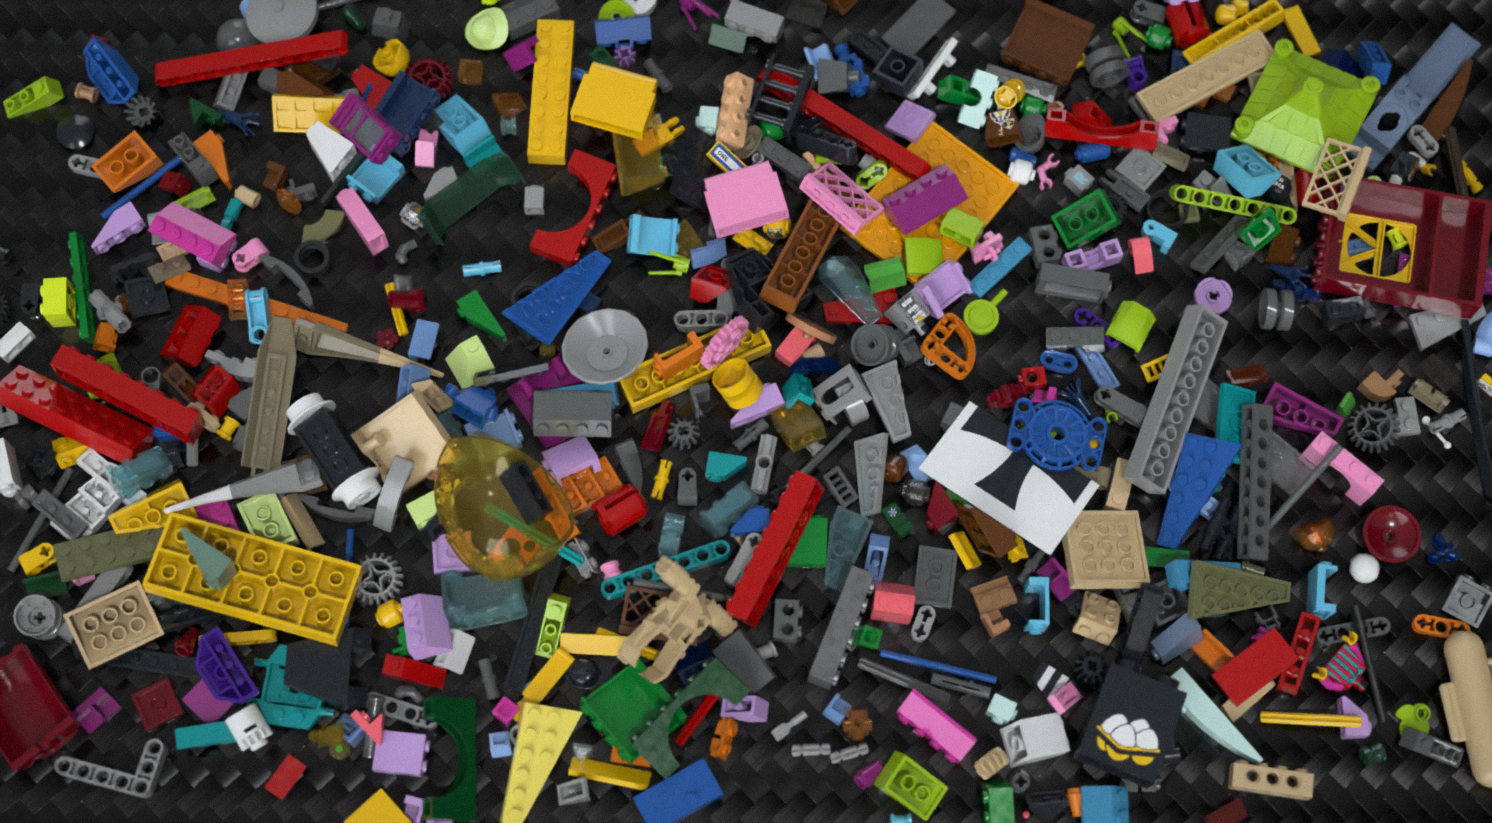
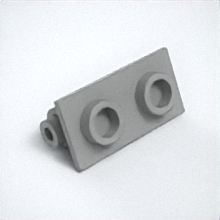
M574 538L576 543L572 541L567 544L568 548L585 558L582 566L576 565L582 577L584 576L587 579L592 576L591 572L600 573L597 569L599 565L596 559L590 556L588 552L590 548L585 540Z

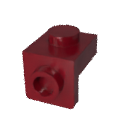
M166 171L158 187L163 191L176 193L182 198L189 192L192 182L181 173Z

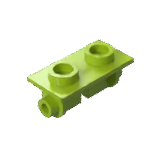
M203 186L176 200L175 203L194 212L214 202L216 199L209 187Z

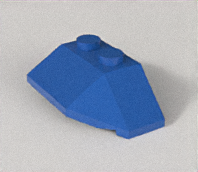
M93 37L83 50L86 56V68L89 79L95 87L99 88L100 93L108 104H125L129 102L130 98L137 92L139 77L117 50L100 39Z

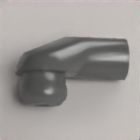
M414 239L398 247L395 258L399 264L406 263L408 261L407 253L418 247Z
M399 685L394 692L398 699L410 696L417 705L425 699L413 685Z

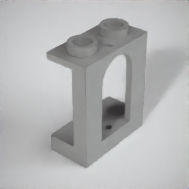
M850 364L813 389L816 396L814 397L815 402L823 409L821 414L827 421L830 419L835 425L837 421L834 416L860 398L866 403L873 399L859 373ZM848 376L854 388L835 402L827 404L823 397L824 393Z

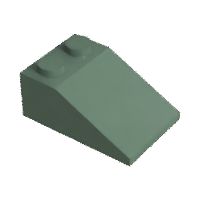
M182 527L180 532L203 574L202 577L206 580V585L213 590L218 588L223 591L237 573L232 559Z

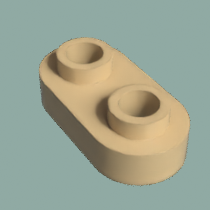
M190 402L186 408L190 406L197 409L205 425L204 428L216 433L221 426L220 420L215 415L204 410L205 407L201 403Z

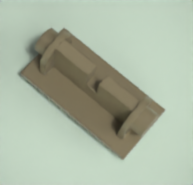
M1416 379L1408 393L1440 414L1450 402L1448 396H1445L1438 390L1433 391V387L1423 379Z

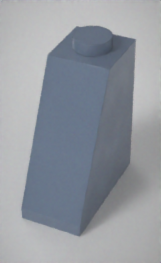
M1186 612L1151 641L1152 650L1150 652L1156 661L1159 659L1162 664H1165L1203 641L1201 626L1196 618L1187 619L1188 612Z

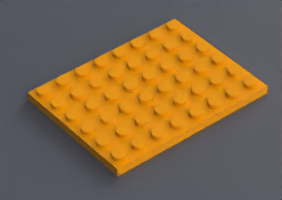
M934 121L931 122L916 144L911 142L906 148L927 161L932 167L931 171L945 164L955 173L968 195V199L953 208L960 209L972 217L979 218L985 222L984 228L1019 187L1018 183L1012 182L1010 177ZM890 167L887 175L878 181L868 194L883 206V199L914 181ZM859 204L856 207L859 209H864L862 204ZM867 205L868 210L876 211L873 206ZM885 210L861 228L860 232L855 236L844 226H840V230L883 261L900 256L905 267V237L941 240L943 263L948 259L957 262L969 248L940 234L941 223L948 211L907 235L886 217ZM858 214V215H860L863 219H865V215H863V214ZM906 273L907 280L913 285L925 277L924 275L907 276Z

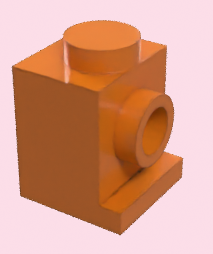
M101 322L97 327L93 350L113 353L115 350L118 333H115V328L109 322Z

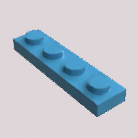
M1020 236L1016 238L998 255L997 261H992L970 281L973 294L978 299H981L1032 251V248Z

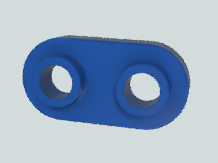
M1045 350L1039 358V363L1041 366H1044V369L1058 373L1072 374L1078 366L1075 356L1054 350ZM1045 359H1050L1052 363H1047ZM1064 363H1069L1070 367H1065Z

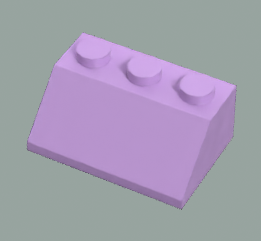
M416 594L401 598L407 648L414 660L417 661L453 651L446 598L444 596Z

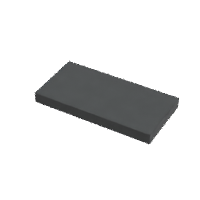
M917 0L881 37V41L889 47L893 45L915 56L956 14V10L943 0Z

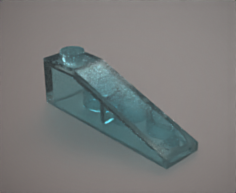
M832 256L819 266V279L865 325L873 324L882 317L878 304L860 268L848 256Z
M838 505L830 522L824 585L842 592L852 565L854 566L874 522L872 519Z

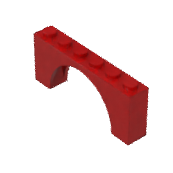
M577 149L574 150L569 160L568 172L577 176L587 186L591 195L589 210L585 217L570 229L559 232H546L537 229L530 243L532 253L570 268L574 266V263L579 262L581 257L580 250L586 246L589 239L587 235L589 231H593L596 224L595 218L603 210L604 205L602 203L610 195L611 183H615L618 177L615 164Z

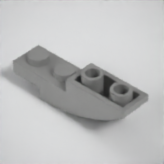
M207 350L205 358L208 362L219 365L235 380L253 383L257 358L253 357L250 359L246 357L242 363L236 357L231 359L225 357V354L221 351L215 350L213 352Z

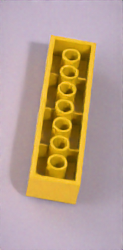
M538 19L536 37L539 42L535 46L537 61L534 63L527 157L528 162L532 164L566 165L575 23L569 20Z
M724 326L698 337L704 346V352L706 351L705 348L709 346L710 340ZM747 328V332L740 340V344L729 356H726L724 361L734 357H741L750 362L770 353L772 345L764 329L753 334ZM687 343L659 356L664 361L687 348ZM653 357L642 362L634 373L618 381V384L634 414L686 391L689 387L712 379L719 365L710 370L698 361L664 381L653 370V367H655L653 365Z

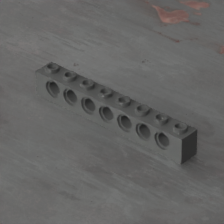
M1257 403L1242 405L1241 444L1243 448L1240 454L1237 559L1268 561L1273 406Z

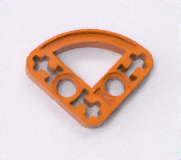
M946 313L920 346L924 356L957 380L966 378L975 362L976 349L972 334L965 323L953 313ZM950 320L952 323L946 328L945 324ZM954 330L963 342L965 361L943 345ZM936 331L942 332L943 335H944V338H942V339H941V338H938V337L936 336L935 332H936ZM933 341L935 343L934 346L931 349H928L927 347ZM941 355H946L950 362L942 361ZM959 368L963 369L961 373L958 371Z

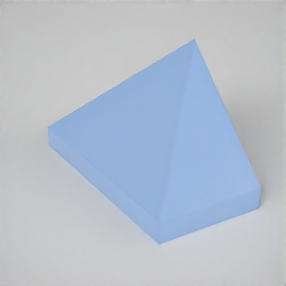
M917 444L900 452L908 460L909 471L917 486L933 479L918 469L928 455Z

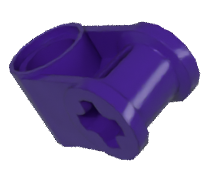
M1137 54L1136 57L1124 58V61L1128 63L1130 68V74L1126 77L1129 88L1133 91L1142 90L1147 79L1142 56Z

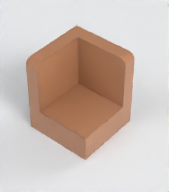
M999 610L990 613L985 612L980 617L991 638L1008 630L1011 626L1008 619H1003Z

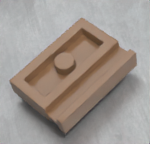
M1007 575L970 588L980 615L1016 604L1018 601Z

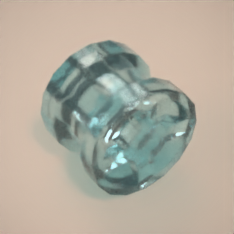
M500 117L501 135L506 136L510 133L517 135L516 117H511L510 119Z

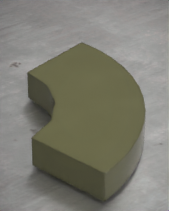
M325 210L324 216L318 222L312 225H304L302 243L308 240L326 241L325 239L336 233L341 227L345 212Z

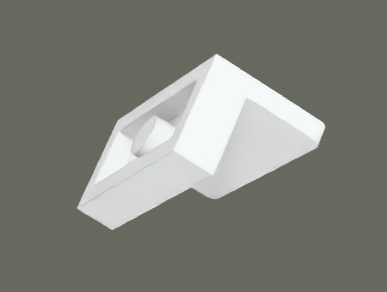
M18 322L0 339V357L7 363H10L36 336L21 322Z
M450 628L453 651L436 655L433 665L462 675L475 642V637L458 629Z

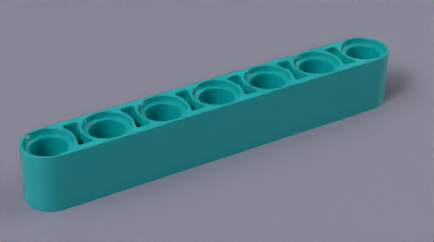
M718 540L668 558L673 562L676 561L678 565L681 560L689 561L690 564L682 568L687 573H691L725 561L729 557L730 546L728 542ZM724 547L727 551L724 554H718L716 549ZM704 553L708 558L705 561H700L697 556ZM657 562L604 580L601 584L603 597L613 600L625 596L627 586L623 582L626 579H643L642 575L646 572L653 575L650 581L664 582L655 571ZM608 585H612L615 587V591L607 593L605 588Z

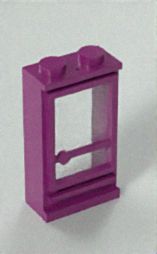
M349 92L329 120V123L338 129L371 162L380 165L388 159L389 154L399 144V140L403 136L360 95Z

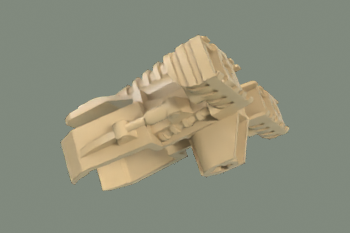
M662 555L659 562L656 563L655 571L674 591L668 597H663L656 601V607L651 609L653 612L649 613L639 627L628 636L617 654V658L625 665L629 663L636 668L640 652L655 636L662 633L669 638L653 665L644 672L639 673V675L655 684L668 677L677 661L685 657V651L688 646L694 642L697 636L702 634V631L708 625L723 637L731 634L738 626V622L736 620L733 621L732 616L721 608L719 604L717 605L714 599L706 598L704 593L697 596L701 586L698 583L696 584L695 580L691 579L690 575L676 561H671L666 555ZM689 635L685 643L683 640Z

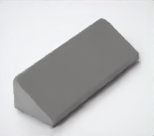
M248 72L224 76L213 107L234 111Z

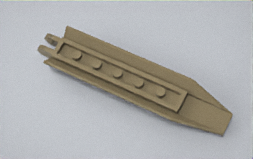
M272 317L257 352L240 465L251 468L250 477L255 475L256 469H262L265 472L281 466L288 419L286 412L290 405L297 358L293 322L289 318Z

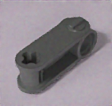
M1102 386L1094 393L1093 398L1097 405L1110 412H1115L1118 417L1124 419L1132 426L1141 428L1148 410L1146 406L1128 398L1109 386ZM1103 392L1106 394V399H1102Z

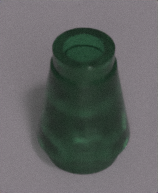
M349 3L341 9L342 17L356 28L357 31L362 30L366 26L357 5Z

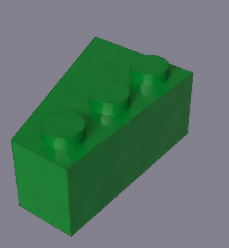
M1006 779L982 781V795L986 810L984 811L985 823H1015L1013 787Z

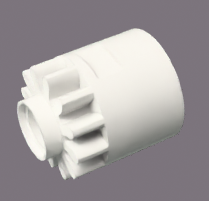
M256 703L225 720L242 751L250 748L253 752L268 743L266 738L273 734Z

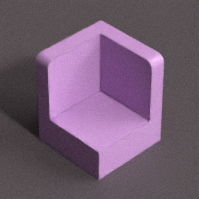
M406 795L404 803L407 805L404 814L413 823H423L424 799Z

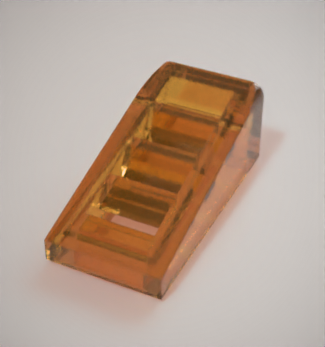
M245 278L227 280L230 320L247 319L245 290L249 289V283ZM234 294H243V296L234 297ZM234 302H244V304L234 305ZM244 309V312L234 313V310Z

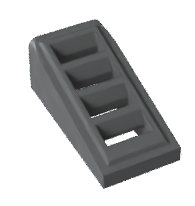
M839 466L833 467L820 476L842 508H845L859 498ZM836 474L837 477L830 481L829 478ZM839 480L842 482V483H841L840 485H838L837 487H834V485H833V484H835L836 482H838ZM846 487V490L844 492H842L841 494L838 493L840 489ZM848 493L852 495L846 500L842 499V497H844Z

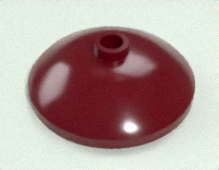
M1388 505L1375 509L1366 518L1362 529L1365 546L1373 556L1384 562L1400 563L1406 561L1417 552L1421 544L1422 535L1419 523L1410 512L1398 506ZM1385 535H1389L1391 540H1387Z

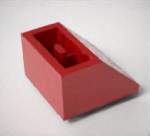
M213 365L188 396L195 402L201 403L207 412L220 419L228 409L229 400L234 395L237 396L242 389L219 365Z

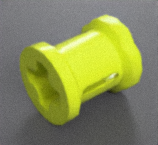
M1399 227L1385 233V236L1389 237L1392 243L1393 251L1408 245L1402 233L1399 232Z

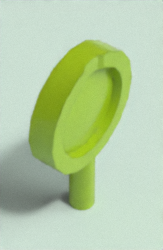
M1001 289L990 302L978 299L967 305L963 313V322L970 332L975 335H986L996 328L999 321V313L996 306L1008 294L1005 289Z

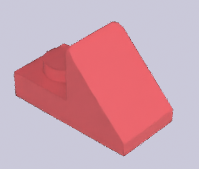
M355 710L350 715L378 745L384 743V713H381L372 723L369 722L371 717L364 710L362 712Z

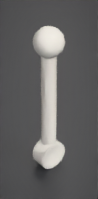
M1424 416L1422 418V423L1428 425L1430 423V418L1428 416ZM1438 432L1436 435L1444 443V448H1451V443L1446 441Z

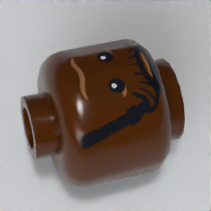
M897 453L890 454L886 458L884 474L886 481L899 482L909 470L908 460L905 456Z

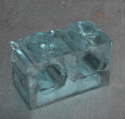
M666 512L658 546V555L671 557L679 553L685 526V516Z

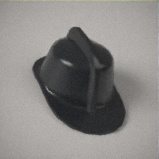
M581 657L575 659L564 675L567 683L573 688L598 689L611 679L612 669L604 659Z

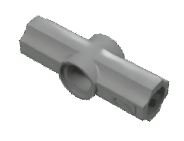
M94 290L93 293L89 294L88 301L97 309V316L100 320H107L119 333H125L126 330L130 329L132 322L123 313L122 305L119 302H112L101 290Z
M761 434L750 491L757 494H767L778 439L773 435ZM761 461H766L769 463V466L763 468L759 465V463Z

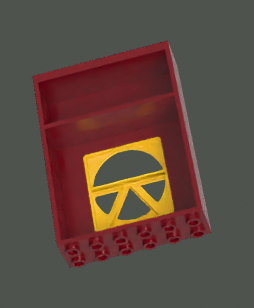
M1337 173L1334 174L1332 179H1329L1330 183L1339 180ZM1362 178L1345 222L1338 220L1336 216L1320 212L1322 221H1319L1317 229L1320 232V237L1317 238L1315 249H1318V252L1313 259V266L1316 267L1310 281L1313 284V291L1346 297L1362 296L1363 300L1471 319L1482 307L1492 220V201ZM1342 182L1332 186L1336 194L1343 192L1345 189ZM1329 188L1322 192V197L1325 199L1333 196ZM1335 199L1326 203L1329 209L1337 210L1338 204ZM1368 223H1378L1376 240L1360 229V226ZM1386 225L1393 228L1399 227V232L1406 238L1410 247L1409 262L1399 273L1381 277L1379 275ZM1351 233H1355L1374 249L1350 257L1347 251L1349 236ZM1374 257L1371 275L1355 266L1357 262Z

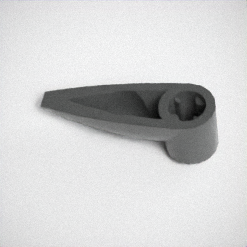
M629 438L613 445V448L630 484L635 486L639 493H641L643 480L642 466L637 447L633 439Z

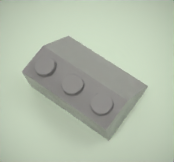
M732 0L725 16V25L731 30L743 31L748 36L760 37L767 43H777L784 32V17L738 0Z

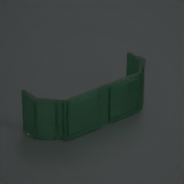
M506 152L494 154L476 163L460 175L458 179L424 203L425 205L420 210L417 218L434 243L444 246L445 244L441 237L447 227L500 187L516 181L525 184L526 181Z

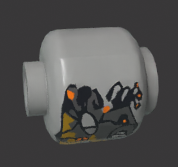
M416 202L407 203L399 214L401 222L413 230H416L419 226L423 228L428 220L426 217L427 210Z

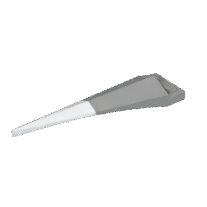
M307 458L301 462L294 460L163 510L165 513L235 498L275 493L304 492L322 486L323 481L321 472L312 458Z

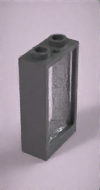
M1042 262L1037 274L1034 292L1101 304L1103 299L1107 298L1108 292L1111 291L1112 281L1109 280L1110 274Z

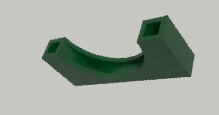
M716 657L712 660L708 658L701 665L703 670L699 674L695 672L687 680L689 684L684 689L680 687L673 694L675 699L670 704L666 702L659 709L661 712L657 718L652 716L645 724L647 728L642 733L638 731L630 739L633 741L630 746L664 779H667L680 765L674 758L668 742L669 724L676 710L687 700L700 695L719 696L737 706L750 692Z
M431 696L423 699V719L436 722L447 730L455 742L459 757L458 772L451 787L439 797L423 800V821L470 822L476 820V699Z

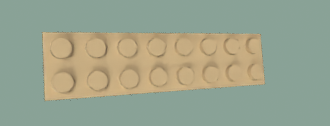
M1258 29L1137 92L1135 96L1151 121L1161 122L1248 77V75L1265 68L1274 49L1261 30Z

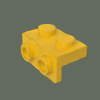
M67 436L52 441L53 451L57 453L55 459L61 469L77 464L76 460L89 449V447Z

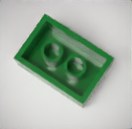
M1100 188L1051 216L1064 243L1072 251L1122 223L1105 190Z

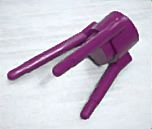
M679 0L682 4L680 9L685 13L694 30H697V27L688 10L693 11L698 8L709 17L711 14L717 18L720 17L718 13L700 0Z

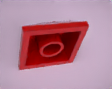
M711 264L703 266L691 279L689 298L701 303H707L726 292L731 287L727 269Z

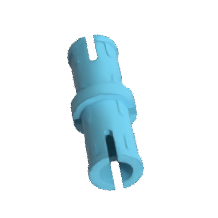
M500 260L484 263L479 261L477 264L462 265L464 277L473 275L485 276V274L502 272Z

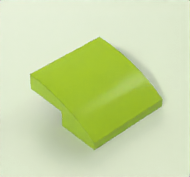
M905 237L907 276H927L943 263L941 240Z

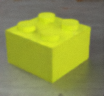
M67 277L43 279V285L40 287V293L43 297V303L40 304L41 315L46 318L52 327L76 326V301L74 298L76 289Z

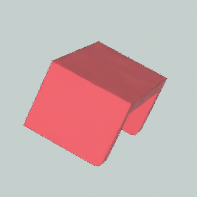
M796 326L775 351V357L792 370L811 343L814 344L816 341V337L812 335L810 339L803 337L805 331Z

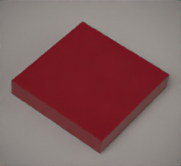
M168 677L131 694L146 731H150L185 714Z

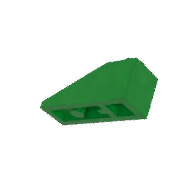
M952 74L938 82L937 98L952 104L974 106L980 100V93L976 88L969 86L971 81ZM995 91L991 95L993 102L990 108L995 107Z
M476 289L456 301L458 305L456 311L461 318L465 317L468 323L500 341H507L506 334Z

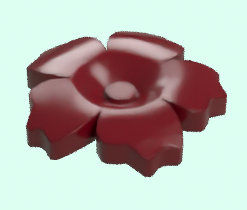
M391 328L385 329L384 333L379 330L376 333L378 340L376 345L383 349L386 348V350H392L394 347L393 343H398L399 337L393 334L394 330Z

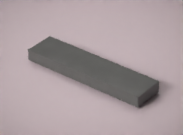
M1236 214L1190 263L1191 269L1205 274L1239 238L1235 231L1251 218Z

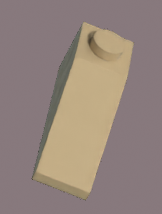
M1117 457L1102 511H1125L1132 485L1131 482L1123 478L1129 460Z

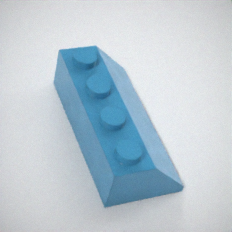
M1082 786V823H1129L1128 787Z

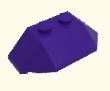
M218 626L200 637L195 668L215 700L243 704L260 693L237 653Z

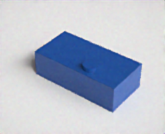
M703 758L633 797V801L645 823H677L723 797V792Z

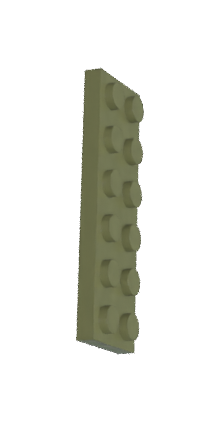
M164 527L116 534L114 530L54 544L53 548L62 583L151 561Z

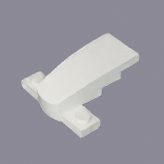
M89 448L76 462L93 478L80 487L78 494L65 505L90 526L80 537L82 538L94 535L107 521V516L112 514L121 502L129 505L147 494L131 482L123 468L114 463L107 462L97 452ZM50 521V525L69 541L73 540L56 524Z

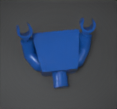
M447 384L443 392L449 394V397L454 399L452 413L481 430L488 420L492 422L498 420L499 408L496 405L497 398L495 397L494 389L488 387L483 390L478 386H472L469 389L458 391L455 385Z

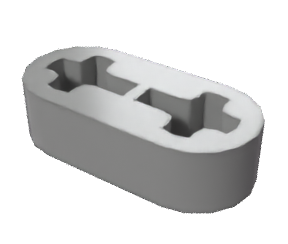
M1415 125L1409 130L1408 139L1420 154L1426 158L1433 157L1438 151L1439 145L1429 132L1421 125ZM1414 133H1420V136H1414ZM1426 147H1432V150H1426Z
M929 605L922 606L919 609L910 634L911 638L916 642L926 640L934 622L936 612ZM926 610L930 611L929 615H931L932 618L928 617L926 622H923L922 620L924 615L921 614V612L925 613ZM920 625L924 626L922 632L925 636L917 637V633L914 630L918 631Z

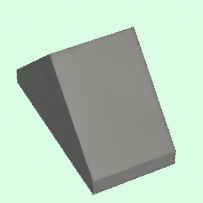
M586 777L556 785L559 805L590 801Z

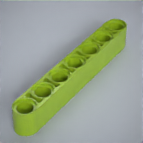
M1175 184L1169 190L1172 200L1250 217H1254L1263 208L1270 207L1273 209L1279 223L1292 224L1297 219L1296 211L1290 207L1181 184ZM1181 188L1183 195L1178 198L1177 190ZM1197 192H1199L1201 194V198L1199 201L1196 202L1194 196ZM1217 196L1218 203L1213 205L1212 199ZM1232 200H1235L1236 206L1231 209L1230 203ZM1252 203L1254 209L1249 213L1248 206ZM1285 211H1288L1289 216L1284 220L1283 214Z

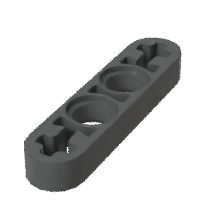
M1376 617L1365 620L1367 638L1382 636L1390 631L1391 624L1387 618ZM1349 622L1320 628L1317 630L1314 640L1320 646L1346 643L1338 635L1340 628L1347 631L1348 638L1350 637L1348 631L1357 634V640L1360 639L1357 630H1355L1354 623ZM1379 622L1385 626L1382 631L1380 628L1372 630V627L1378 625ZM1322 632L1324 635L1333 633V637L1327 638L1326 642L1324 639H1320L1319 636Z

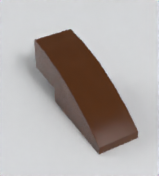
M639 210L638 212L634 213V214L641 215V216H643V217H647V216L645 215V213L642 212L641 210ZM630 217L625 220L620 219L591 238L600 253L609 252L628 242Z

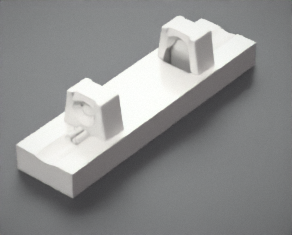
M952 37L942 45L907 95L911 101L920 97L923 91L930 95L936 90L937 87L930 81L942 64L949 68L955 63L956 59L950 53L958 43L956 39Z

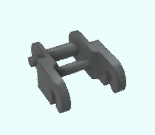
M1268 605L1272 615L1268 619L1262 620L1257 611L1253 613L1257 617L1256 621L1259 627L1262 626L1268 630L1274 627L1280 629L1281 623L1278 622V615L1272 605ZM1272 620L1274 624L1267 627L1266 622Z

